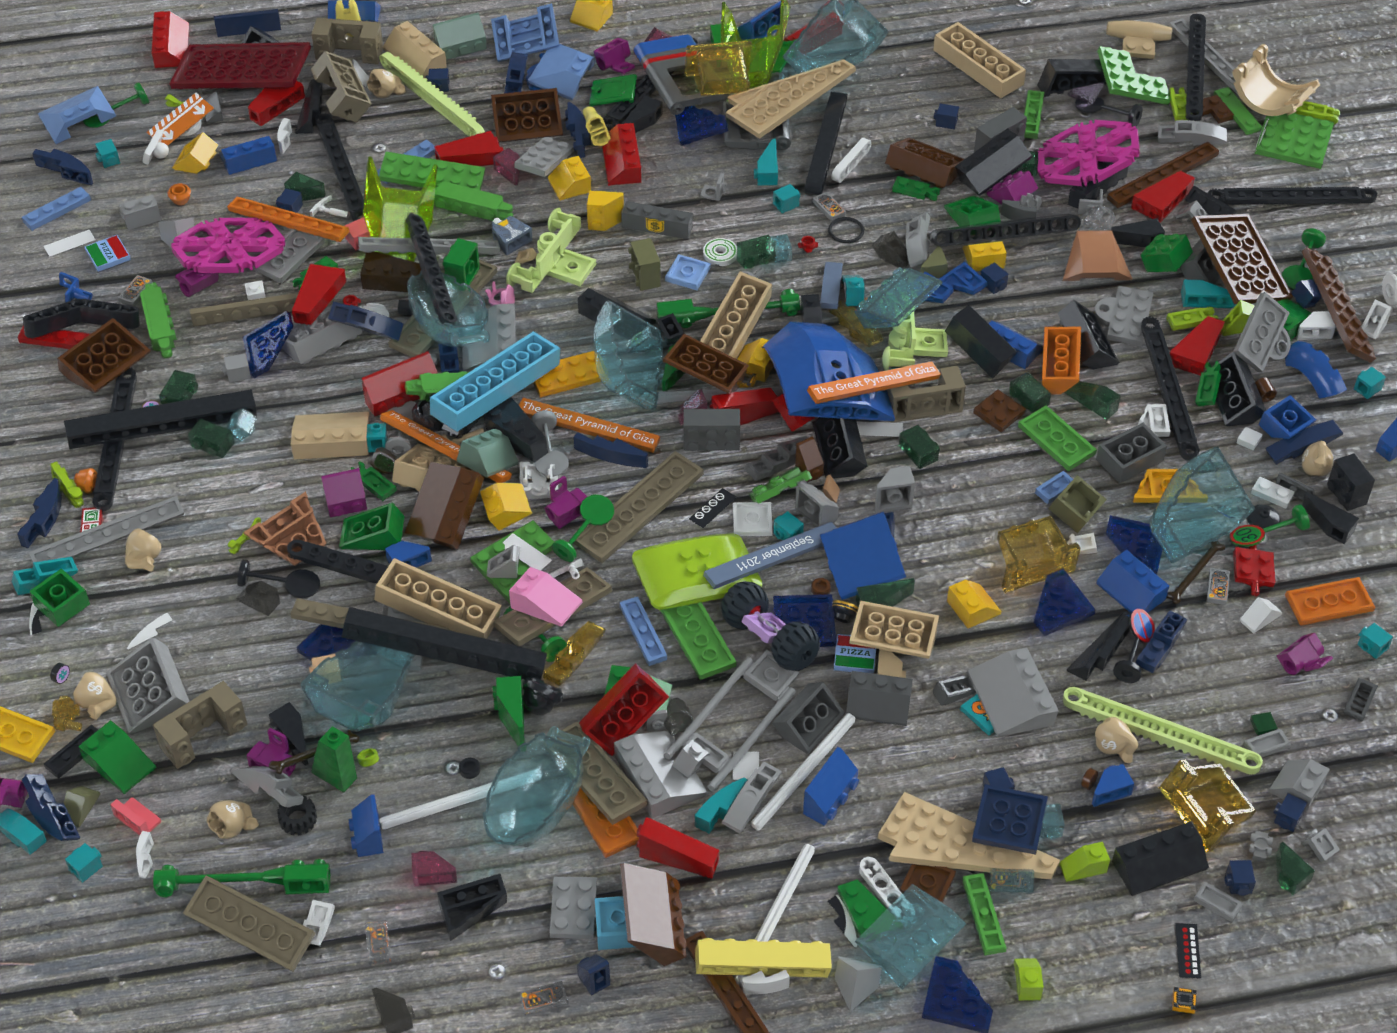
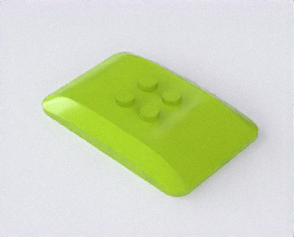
M734 533L671 541L636 550L632 555V562L651 605L659 610L722 599L731 587L744 581L753 582L762 587V580L758 572L713 589L703 576L706 570L749 554L742 538Z

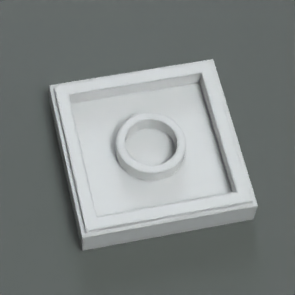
M756 502L733 503L734 534L739 536H772L771 502H761L759 504Z

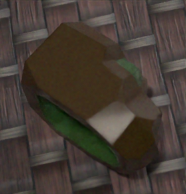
M379 447L374 452L370 465L382 473L393 475L397 456L392 454L391 451Z

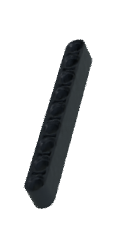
M830 92L806 179V194L820 195L823 193L847 103L846 93Z
M1060 214L936 229L931 232L930 241L937 246H951L1074 231L1080 227L1081 219L1073 214ZM1072 218V219H1073V223H1072L1071 226H1069V224H1068L1069 219ZM1054 220H1056L1057 222L1055 228L1052 227V223ZM1038 222H1040L1041 226H1040V228L1037 230V229H1036V224H1037ZM1024 224V230L1020 232V225ZM1005 226L1008 227V231L1006 234L1003 233V229ZM991 228V235L987 236V230ZM972 230H975V236L971 238L970 233ZM958 232L959 237L957 240H954V234ZM942 234V240L938 242L937 236Z

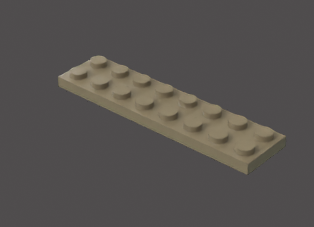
M479 260L480 269L466 292L447 287L457 317L498 272L496 266ZM431 297L404 324L399 341L391 339L388 342L390 348L415 357L427 352L438 339L437 334L444 333L448 326L442 325L438 321V315L435 312Z
M673 452L613 504L614 515L612 520L601 526L590 524L584 529L574 544L603 563L704 475V469L678 452Z

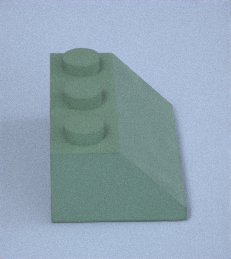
M479 13L433 24L434 43L445 52L446 60L487 49L486 36Z
M491 429L463 440L456 460L485 477L518 465V459L509 438L497 429Z

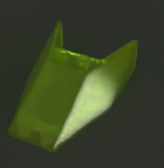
M781 0L780 25L770 27L767 37L747 40L741 39L733 14L727 4L722 2L720 46L735 90L756 88L768 84L785 37L791 9L787 0ZM774 30H778L775 36H771Z
M368 156L365 172L363 217L370 237L411 238L405 221L410 213L419 215L424 220L427 231H429L433 221L437 176L436 164L433 165L421 191L383 187L373 158ZM398 252L382 253L413 262L417 257L415 252H407L405 254Z

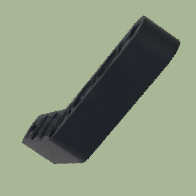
M75 299L23 317L25 336L36 338L81 322L104 325L112 318L126 329H135L140 326L139 309L136 306Z

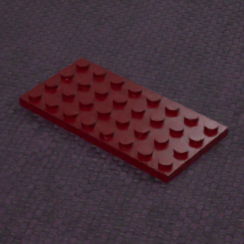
M310 42L190 44L169 84L171 89L294 87L310 52L311 45Z

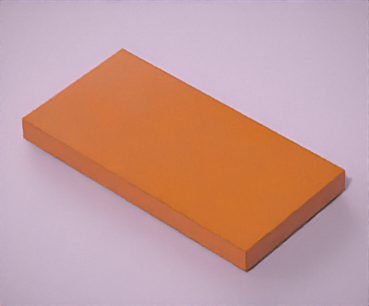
M1360 577L1289 590L1285 593V597L1300 626L1372 612L1375 609V605Z
M579 786L566 791L569 800L605 858L637 844L639 839L636 836L638 828L630 816L612 825Z

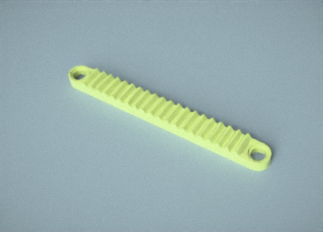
M385 52L379 56L382 66L387 71L401 78L403 84L465 134L473 136L485 132L483 127L476 122V118L472 117V114L464 111L463 107L460 108L459 104L448 98L447 94L444 95L443 91H440L439 88L428 82L427 78L424 79L423 75H420L419 72L408 66V63H404L403 59L400 60L399 56L395 57L390 52Z
M1069 687L1064 691L1063 704L1069 709L1080 712L1081 716L1088 715L1089 719L1096 718L1098 722L1104 721L1109 717H1117L1129 727L1131 733L1135 732L1136 736L1143 735L1144 739L1151 738L1152 742L1158 741L1160 745L1165 743L1168 748L1173 746L1175 750L1181 749L1185 754L1189 752L1193 757L1197 755L1199 759L1205 758L1207 762L1214 761L1215 765L1222 764L1223 768L1230 767L1231 771L1238 770L1252 775L1258 773L1261 769L1263 760L1256 752L1077 687ZM1075 695L1079 700L1071 701L1068 696ZM1246 760H1253L1257 765L1249 766Z

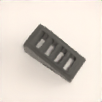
M968 675L938 681L933 689V694L941 706L976 693Z
M1358 678L1343 713L1363 721L1378 685ZM1358 689L1363 690V691H1365V692H1367V693H1370V694H1369V695H1366V694H1364V693H1361V692L1358 691ZM1355 695L1365 698L1367 701L1355 697ZM1355 701L1357 703H1360L1364 705V708L1356 704H1353L1352 702ZM1350 707H1352L1359 711H1362V713L1359 714L1349 709Z

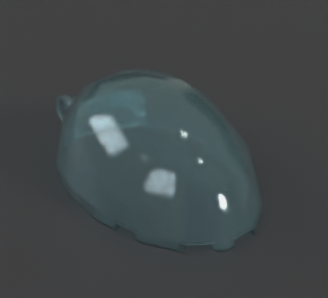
M422 271L417 276L412 274L407 282L409 309L422 332L444 346L462 348L474 342H489V333L485 330L488 323L489 310L486 309L485 301L476 291L465 283L459 284L456 282L455 277L442 273L457 316V322L454 326L452 323L446 322L442 325L438 321V315L435 312Z
M552 726L547 735L541 732L536 734L535 738L528 743L524 742L517 747L518 751L511 758H507L498 770L487 793L486 811L483 812L485 831L494 842L505 849L525 848L553 831L573 805L582 784L584 769L582 757L590 745V738L586 736L582 738Z

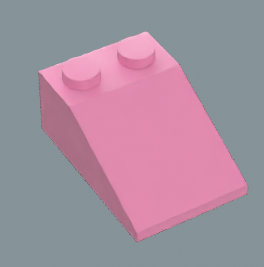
M532 567L509 590L512 609L561 627L582 604L581 598L548 573Z

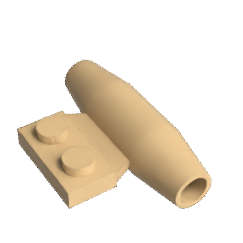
M1110 21L1107 23L1106 35L1124 39L1122 50L1129 52L1130 57L1154 59L1155 42L1171 40L1172 27L1153 22Z

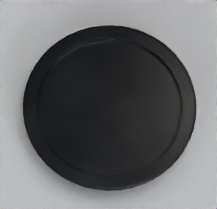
M1268 505L1253 506L1246 513L1248 523L1259 526L1262 529L1281 522L1279 513Z

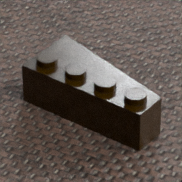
M374 251L365 254L360 273L362 289L429 294L419 263Z

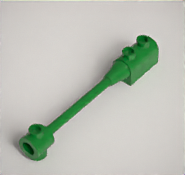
M785 289L781 292L780 301L768 302L764 308H780L782 313L786 312L788 316H794L797 314V311H800L799 295L793 289ZM692 299L658 302L656 305L657 319L673 313L682 328H689L695 321L711 317L718 310V308L693 306Z
M322 859L314 860L313 864H304L301 860H294L291 865L257 873L179 875L178 869L167 864L162 866V869L154 871L153 886L158 896L170 897L173 891H178L179 884L201 883L207 875L220 883L264 881L284 885L285 894L329 893L331 872L330 864Z

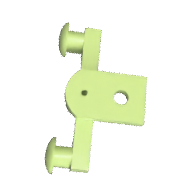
M560 208L554 209L548 218V230L550 232L541 234L537 242L539 253L536 256V267L530 266L529 269L521 267L518 262L512 264L506 276L507 285L509 284L513 287L517 283L521 285L522 290L533 293L543 278L548 275L581 286L596 266V259L566 249L581 228V217L563 213ZM557 228L561 229L557 235L553 233Z
M887 291L882 293L879 302L881 315L885 317L886 311L897 312L896 317L893 319V330L889 334V346L884 349L882 355L884 371L889 370V367L915 365L913 355L948 356L947 333L945 329L915 328L914 302L911 294L895 295L887 294Z

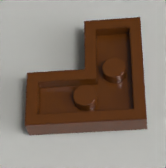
M1218 95L1203 99L1202 116L1211 114L1218 124L1233 120L1234 114Z

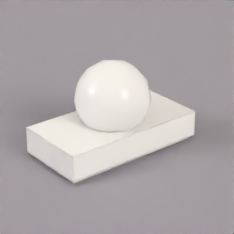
M156 130L144 152L142 160L144 164L148 165L153 155L160 159L168 155V146L161 142L163 131Z

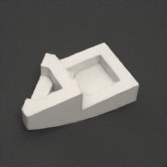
M1094 533L1078 536L1071 534L1066 544L1060 546V552L1064 554L1097 553Z
M146 831L141 832L136 847L139 877L145 879L153 865L149 853L154 845L151 833Z

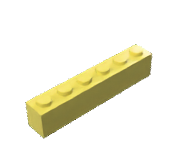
M704 938L698 940L695 948L696 974L750 976L762 971L764 976H771L786 970L790 977L828 978L832 969L830 943H823L821 941L801 943V941L797 940L790 942L769 940L767 942H760L755 939L736 941L735 939L714 940L712 938Z

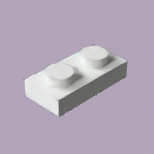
M1262 477L1258 478L1251 491V494L1285 509L1295 491Z

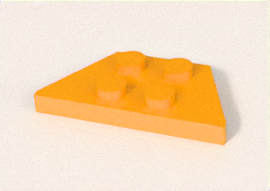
M1147 469L1144 479L1134 495L1133 503H1207L1208 496L1206 493H1201L1198 489L1199 485L1190 477L1186 469Z

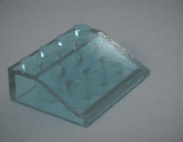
M898 268L893 271V275L890 278L885 279L878 289L870 293V297L860 302L859 307L854 312L864 329L899 326L943 282L912 268Z
M912 884L855 943L877 965H882V970L903 990L966 923L950 907Z

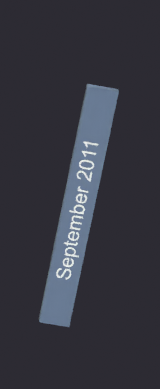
M832 522L826 523L706 570L703 576L713 589L719 588L823 547L820 534L836 529Z

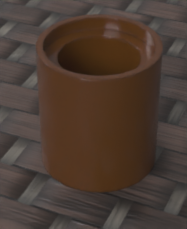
M1260 378L1255 382L1263 402L1271 401L1276 397L1277 392L1268 378Z

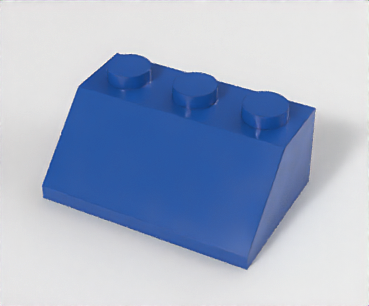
M328 0V19H336L335 7L336 2L339 0ZM342 0L344 9H348L349 0ZM355 1L361 21L378 22L380 4L376 1Z
M781 0L769 6L738 26L737 40L752 48L783 28L785 1Z
M270 136L219 151V156L229 175L277 161L275 147Z
M992 320L989 322L1017 351V354L1010 360L1011 363L1026 369L1043 351L1044 346L999 322Z
M1128 550L1115 557L1096 581L1098 586L1130 613L1136 609H1143L1147 613L1166 600L1169 585Z
M836 748L804 791L803 814L824 826L829 819H834L837 808L840 804H845L848 793L851 790L854 791L859 783L858 769L842 748Z

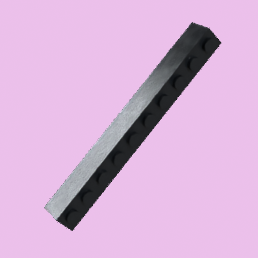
M252 389L65 420L64 425L70 450L257 418Z
M353 607L348 609L342 632V638L509 677L521 676L522 680L530 677L542 679L547 653Z

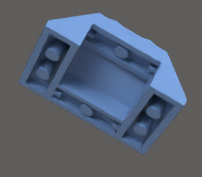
M552 3L537 7L538 14L509 21L506 15L491 19L498 62L510 59L512 52L531 54L560 46Z
M559 44V47L547 49L527 83L542 89L557 88L559 96L573 100L578 92L582 77L587 70L590 71L596 60L590 55Z
M98 86L38 113L55 144L71 138L67 127L95 114L101 123L116 117L115 112Z

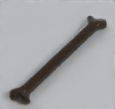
M1212 539L1210 541L1211 547L1175 591L1167 593L1166 598L1171 599L1174 604H1179L1182 593L1217 551L1225 550L1224 544L1219 543L1217 539Z
M351 730L346 731L351 743L359 742L358 735L353 734ZM317 747L282 761H271L269 768L275 770L280 775L284 768L314 757Z

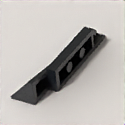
M312 79L309 83L295 134L314 133L315 117L321 114L323 83H318L315 79Z
M1123 612L1067 668V672L1087 681L1095 668L1103 671L1131 630L1129 624L1130 614Z

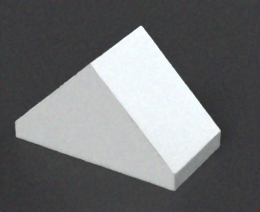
M1375 299L1361 326L1367 336L1376 340L1387 325L1392 309L1391 306Z
M1258 597L1240 618V622L1254 634L1281 616L1282 612L1269 600Z

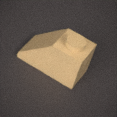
M879 649L877 674L906 678V671L902 670L903 662L893 652Z

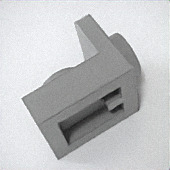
M1316 828L1310 830L1305 834L1306 838L1301 841L1303 846L1310 845L1320 862L1327 860L1340 850L1326 828L1318 831Z

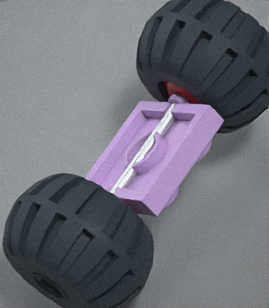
M744 581L731 587L721 602L723 618L730 626L741 630L748 629L761 637L763 642L772 643L771 651L774 660L780 667L786 670H803L815 660L814 658L817 657L820 650V640L818 634L810 625L803 622L785 624L773 613H767L769 608L767 594L761 586L753 582Z

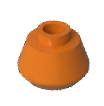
M178 183L171 186L167 194L174 204L182 206L189 201L191 189L185 184Z
M93 468L80 470L74 477L76 486L80 487L87 494L93 492L97 472Z

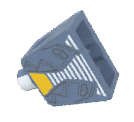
M512 216L503 221L499 218H495L492 221L493 239L498 240L499 247L505 255H509L533 241L532 228Z

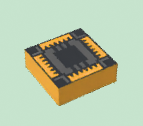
M746 372L743 383L739 388L753 387L757 380V374Z
M1174 987L1172 1011L1195 1014L1197 990Z

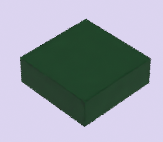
M1271 712L1251 715L1250 717L1257 736L1278 729Z

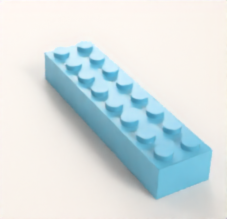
M533 331L431 396L430 415L458 432L557 367L560 363V347Z

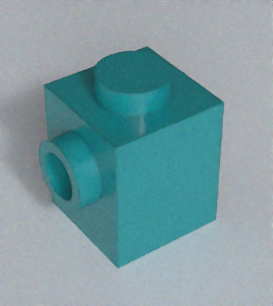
M112 139L95 143L97 149L95 155L98 163L101 162L104 168L120 164L118 151Z
M791 184L773 191V204L783 214L799 207L800 193Z
M1373 367L1366 371L1363 370L1357 377L1354 390L1366 399H1369L1382 390L1386 376Z
M386 423L367 424L368 452H375L379 447L385 448V444L388 441Z
M788 511L783 515H779L774 520L773 533L782 541L803 533L804 524Z
M1373 623L1369 627L1365 626L1360 631L1357 645L1377 659L1389 649L1393 636L1376 623Z
M86 843L76 848L72 854L65 858L69 871L82 883L103 867L100 860L102 857L101 853L95 847L91 848Z

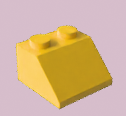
M576 0L570 23L599 31L613 14L612 0Z
M202 132L184 146L172 168L195 174L201 170L205 171L210 165L209 161L217 153L215 150L218 144Z
M579 156L562 160L548 176V181L559 201L589 193V190H591V176Z
M589 190L587 201L588 230L606 231L622 222L624 193Z
M1003 241L963 246L967 263L976 272L981 271L994 262L1002 269L1005 268L1007 253Z
M764 338L744 345L737 358L748 364L747 372L757 374V380L762 382L766 381L774 366L765 348H762L769 341Z
M495 483L480 491L488 519L498 531L532 514L522 484Z
M965 579L948 588L947 602L968 629L996 617L1002 612L978 583Z

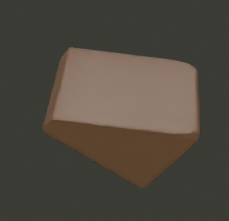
M828 475L823 486V493L831 501L837 503L840 488L831 475Z

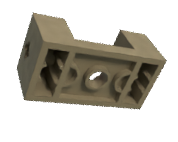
M328 18L316 19L311 34L315 60H318L324 51L334 54L336 48L361 50L363 63L379 64V56L383 51L380 22Z
M324 51L310 70L313 78L318 83H324L330 87L337 88L326 102L329 112L333 116L342 117L347 121L358 122L371 106V101L350 59Z
M958 366L940 368L941 376L938 380V386L910 390L909 386L906 385L887 389L895 420L891 421V423L963 412L966 386Z
M222 681L153 724L160 749L175 767L179 769L195 759L190 738L205 727H209L217 720L231 736L241 731L248 724L242 701Z

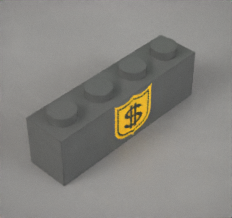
M626 201L622 210V228L689 239L693 228V213Z

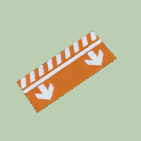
M195 93L148 130L147 133L153 137L156 130L163 131L161 142L168 146L212 111L214 107Z

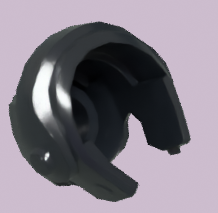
M421 400L412 408L414 422L433 432L442 430L444 423L430 415V402Z
M535 677L527 678L523 682V703L525 708L532 714L545 715L550 713L555 705L563 701L561 688L544 683V680Z

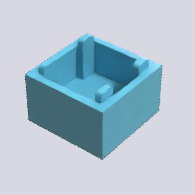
M623 896L595 898L598 950L635 947L627 941Z

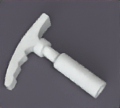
M330 195L315 204L310 210V217H313L320 211L348 219L350 212L335 208H325L324 204L332 200Z
M579 558L553 571L549 575L555 578L569 571L573 579H578L580 574L576 568L584 566L583 561Z

